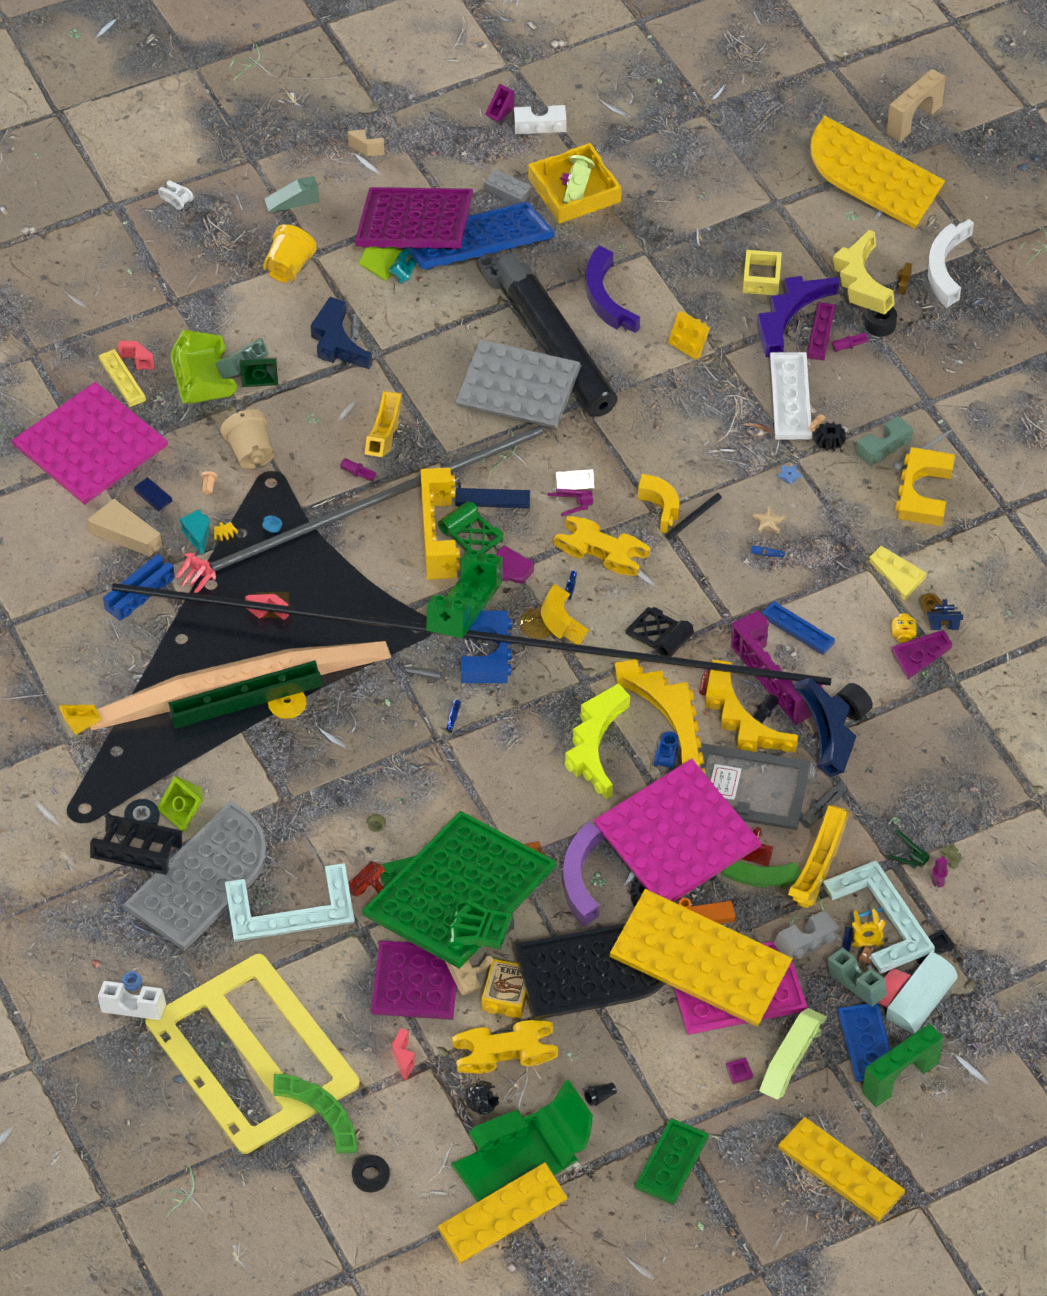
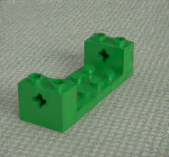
M467 550L461 558V576L459 581L447 597L433 595L428 602L426 631L463 639L502 584L503 557L482 553L477 550Z

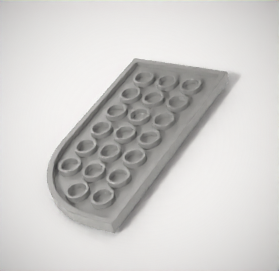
M230 800L169 859L167 875L155 873L123 904L124 909L185 951L229 907L225 882L245 879L246 889H248L261 873L266 859V843L260 825L247 811Z

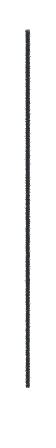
M118 583L112 584V591L435 633L426 631V624ZM468 630L464 636L474 639L791 681L811 678L817 684L831 686L832 678L473 630Z

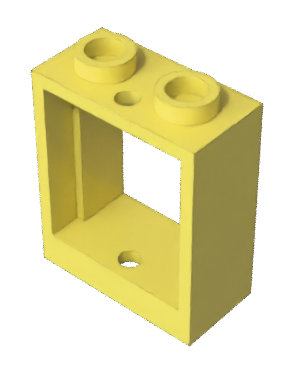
M746 250L743 293L778 295L782 252ZM750 264L776 266L775 278L749 276Z

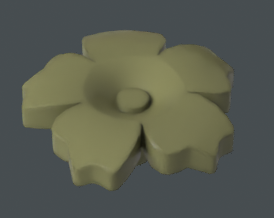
M954 845L941 848L940 852L944 855L945 860L948 861L949 867L957 868L958 863L962 860V855L957 853L958 849Z

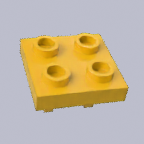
M680 311L677 314L668 343L697 360L701 357L710 327L706 323L700 322V319H695L687 313Z

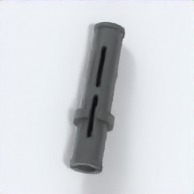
M837 782L817 804H813L810 807V811L800 820L804 827L810 828L819 818L825 815L828 805L834 804L846 791L844 784Z

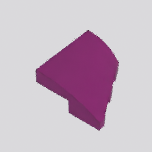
M505 545L495 554L503 557L502 581H513L523 584L534 572V562Z

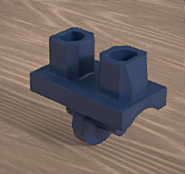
M942 599V605H935V610L942 611L926 612V618L929 620L931 630H941V621L947 620L949 630H959L960 620H963L961 611H948L955 610V605H948L947 599Z

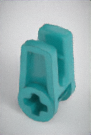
M407 249L399 253L388 270L390 274H394L401 284L408 280L416 264L413 257L405 263L409 257Z

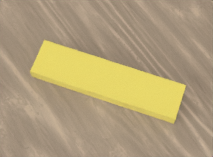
M115 349L98 355L101 364L129 407L146 401V396Z

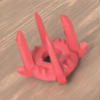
M186 553L184 556L187 559L180 568L177 579L182 576L188 566L191 568L181 585L183 587L194 572L197 571L190 583L191 586L200 575L204 576L194 590V593H197L210 578L215 580V571L210 567V562L207 560L204 561L196 557L194 553Z

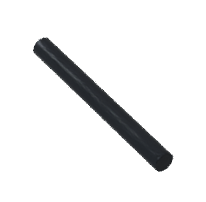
M716 493L665 534L666 538L671 540L722 499V496Z

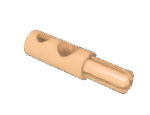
M819 414L809 427L811 432L815 431L824 422V415Z

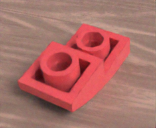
M893 968L885 976L887 996L879 1001L878 1004L888 1008L909 981L911 975Z

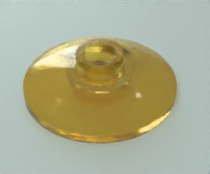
M540 607L531 608L522 614L519 624L521 631L526 636L534 639H543L553 634L542 619Z

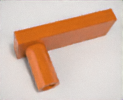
M682 898L679 901V905L719 924L735 922L736 920L732 901L692 907L691 901L688 898Z

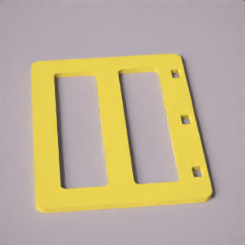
M262 954L251 956L166 1005L160 1020L147 1018L145 1020L148 1030L242 1154L254 1151L317 1112L298 1100L274 1096V1074L283 1073L224 995L251 979L258 981L331 1076L332 1081L321 1088L329 1092L337 1101L356 1090L360 1085L359 1077ZM203 1007L207 1008L282 1107V1110L258 1125L251 1126L175 1025L178 1021ZM165 1032L170 1037V1040L166 1043L160 1036ZM198 1078L205 1084L201 1088L194 1082ZM233 1124L239 1130L235 1135L228 1128Z

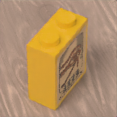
M493 959L481 999L482 1011L490 1014H502L510 1018H522L527 993L519 964Z

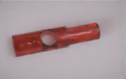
M704 669L699 688V694L706 695L711 670H708V674H706L707 669Z

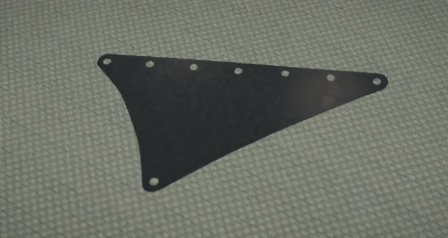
M267 471L256 478L231 521L237 530L240 528L247 530V535L239 538L233 532V538L228 534L229 540H226L223 536V541L218 542L208 562H215L310 522L282 473ZM270 478L275 479L277 485L272 488L265 485L266 480ZM266 516H275L282 521L279 532H270L264 529L262 524ZM316 529L215 571L216 578L214 581L217 582V587L209 590L204 585L199 592L194 593V590L204 577L200 575L189 592L245 600L247 595L275 594L291 607L427 624V616L390 596L368 580L335 550ZM185 600L132 694L178 675L286 649L386 641L389 653L392 655L426 639L432 633H414L406 629L289 614L283 620L271 611H268L259 619L246 608ZM180 634L188 637L187 642L184 644H178L175 639ZM375 662L323 674L321 679L324 686L304 691L303 693L307 697L321 688ZM268 702L174 729L170 712L114 725L66 809L67 816L77 823H90L97 820L182 766L273 715L269 709ZM119 746L123 749V753L116 757L111 755V749ZM87 803L91 806V811L82 814L78 810L79 806Z

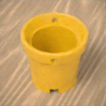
M283 224L277 226L274 231L273 243L263 263V269L266 271L268 268L271 271L269 276L273 279L287 283L289 279H291V282L295 280L306 261L315 254L317 245L313 237L306 231L293 225Z

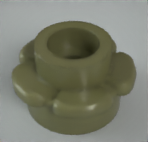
M380 814L369 816L367 818L369 829L373 832L382 831L386 824L385 817Z

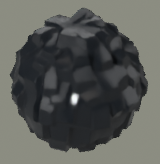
M479 1081L471 1086L466 1096L468 1107L480 1115H486L494 1111V1108L499 1105V1097L494 1096L493 1092L489 1090L495 1088V1086L487 1081Z

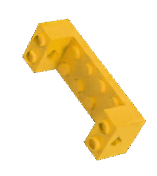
M451 468L421 469L427 580L457 578V571H460V547L456 548L455 540L436 541L435 518L431 517L435 516L434 506H452V498H455V487H452L455 486V475H451Z

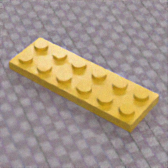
M806 1117L778 1145L780 1151L877 1222H880L905 1194L904 1188Z
M543 1163L438 1225L437 1229L458 1263L461 1264L565 1202L568 1198L547 1164Z

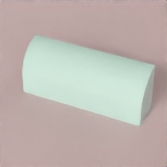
M931 951L887 1008L886 1019L914 1035L956 981L958 976L954 967L946 959Z

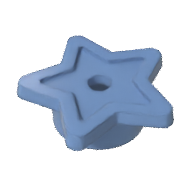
M797 465L791 467L781 466L782 472L778 475V478H781L784 482L792 484L796 479L802 478V475L797 472Z

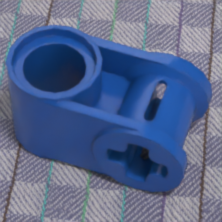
M668 731L662 734L654 759V767L659 765L674 770L678 752V735L675 732Z

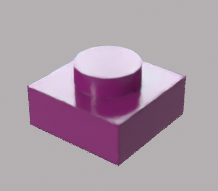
M746 1058L726 1063V1068L733 1084L753 1079V1073Z

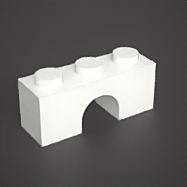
M565 105L548 106V113L543 116L534 115L531 107H514L515 134L566 132Z
M104 981L98 994L101 1012L160 1020L166 1007L162 988L143 986L139 995H133L125 990L123 983Z

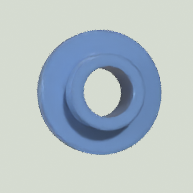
M135 971L127 972L122 978L124 988L128 991L138 990L142 986V977Z

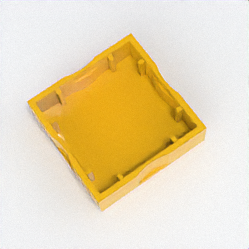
M591 143L570 149L560 155L550 156L528 164V179L558 224L621 202L620 184L604 166L601 157ZM580 155L591 159L595 165L591 169L583 198L576 201L570 200V203H564L563 199L567 185L562 184L563 180H560V178H562L563 173L569 174L570 168L573 166L569 161L570 157Z

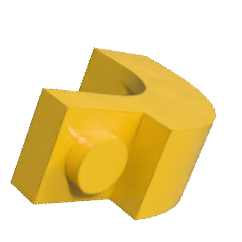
M642 474L638 487V500L650 501L661 507L663 513L660 532L667 533L669 526H673L674 520L678 521L679 519L678 494L665 480L656 476Z
M554 584L541 605L542 619L547 628L556 637L561 639L564 636L573 643L581 645L590 629L573 619L566 612L564 605L570 593Z

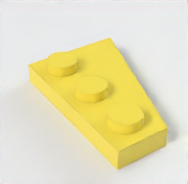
M880 546L870 556L869 562L882 576H885L891 582L890 585L900 592L904 601L927 577L925 571L883 546Z

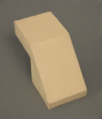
M365 130L348 131L350 147L366 156L385 155L384 138L366 139Z

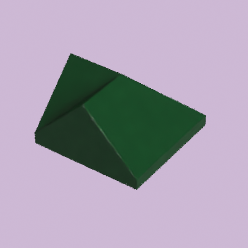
M277 357L240 360L242 387L278 385Z

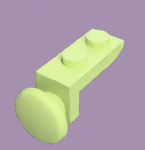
M580 155L570 157L569 161L573 166L569 171L571 175L565 191L564 203H570V200L576 201L583 198L591 169L595 165L591 159Z

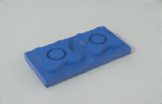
M878 1003L873 1007L869 1004L842 1007L837 1010L855 1082L864 1081L866 1067L891 1050Z

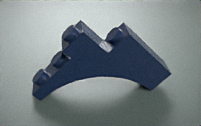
M329 297L310 325L311 338L319 341L317 344V357L334 363L336 359H340L369 370L372 366V353L356 345L344 331L343 320L346 316V302Z
M811 678L796 682L794 689L808 705L816 723L820 747L817 766L829 777L844 773L857 737L844 725L850 706L838 695L831 697Z

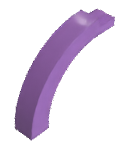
M588 822L571 841L563 866L565 898L571 912L583 927L599 916V904L586 890L581 870L593 848L606 839L591 822Z

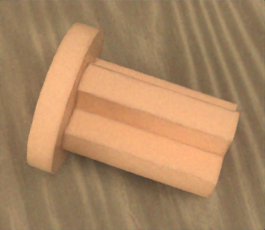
M205 471L201 475L203 479L202 492L208 495L213 493L214 482L218 480V475L211 471Z

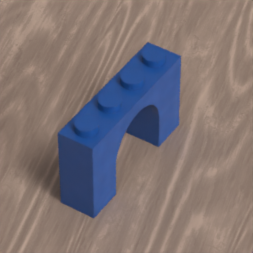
M482 611L469 630L512 636V633H508V630H512V618H508V611ZM494 641L499 647L490 655L461 656V683H508V676H512V664H508V660H512V649H508V645H512V643Z

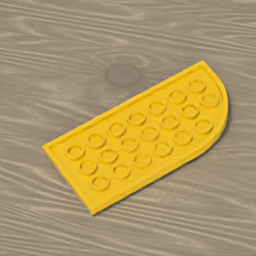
M825 115L812 136L810 144L811 156L816 168L825 179L841 190L913 229H916L945 183V180Z

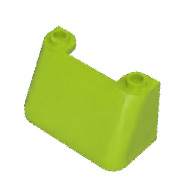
M182 330L171 351V362L182 403L194 404L231 397L236 392L237 384L234 379H223L216 366V362L221 360L222 354L226 351V344L222 335Z

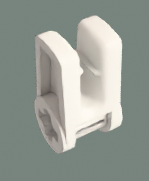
M170 180L166 183L167 189L164 187L158 189L160 198L178 210H181L184 204L194 199L192 192L188 188Z

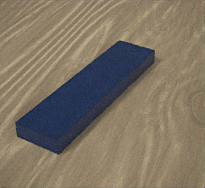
M456 488L455 506H460L464 502L469 501L475 503L477 507L530 509V490Z

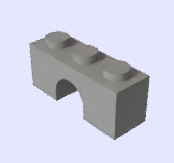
M823 910L809 918L804 928L808 934L801 932L793 925L779 932L774 945L782 954L793 959H800L807 952H814L821 945L832 943L836 939V934L840 927L827 911Z

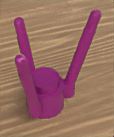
M557 488V492H549L547 494L548 496L576 497L577 504L581 506L563 512L561 516L581 510H588V505H593L591 490Z

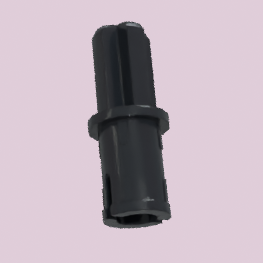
M770 694L764 703L758 706V710L753 718L762 724L767 717L771 716L772 710L779 703L778 697Z

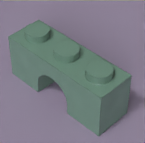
M897 416L884 425V439H879L870 433L857 441L856 454L870 467L880 463L886 456L894 454L897 449L911 442L913 428L901 417Z
M841 948L828 958L829 975L873 1007L887 996L885 978L872 969L863 973L857 964V958L844 948Z

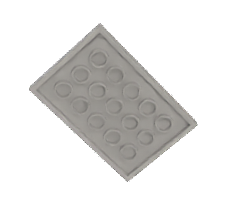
M480 340L455 403L457 406L557 429L581 364L573 360Z

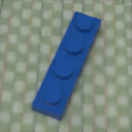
M775 601L762 612V616H765L770 623L822 655L835 644V638Z

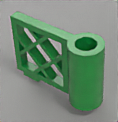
M464 502L438 521L441 532L446 536H451L465 551L473 550L471 544L482 545V549L479 552L486 553L503 541L504 533L496 526L493 528L477 512L478 508L473 502ZM478 521L483 525V529H473L472 524ZM461 532L469 533V539H461L458 534ZM471 534H482V540H472ZM485 534L493 535L496 538L493 541H484Z

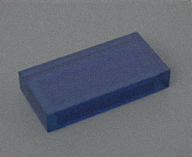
M148 477L134 486V491L158 512L173 502L172 497Z

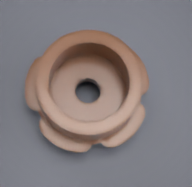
M865 946L858 958V961L863 963L862 965L871 963L873 948L871 947L870 949Z

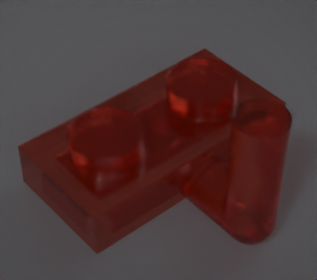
M754 828L753 833L760 839L763 835L761 828ZM761 844V847L740 860L769 867L774 847Z
M373 861L368 863L348 882L350 895L358 897L366 891L369 885L373 886L379 894L384 889L378 881L381 874L385 871L383 866Z

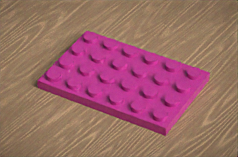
M775 941L762 943L763 945L780 952L774 945ZM791 962L762 1020L800 1013L807 1009L793 962ZM673 987L687 1035L748 1023Z

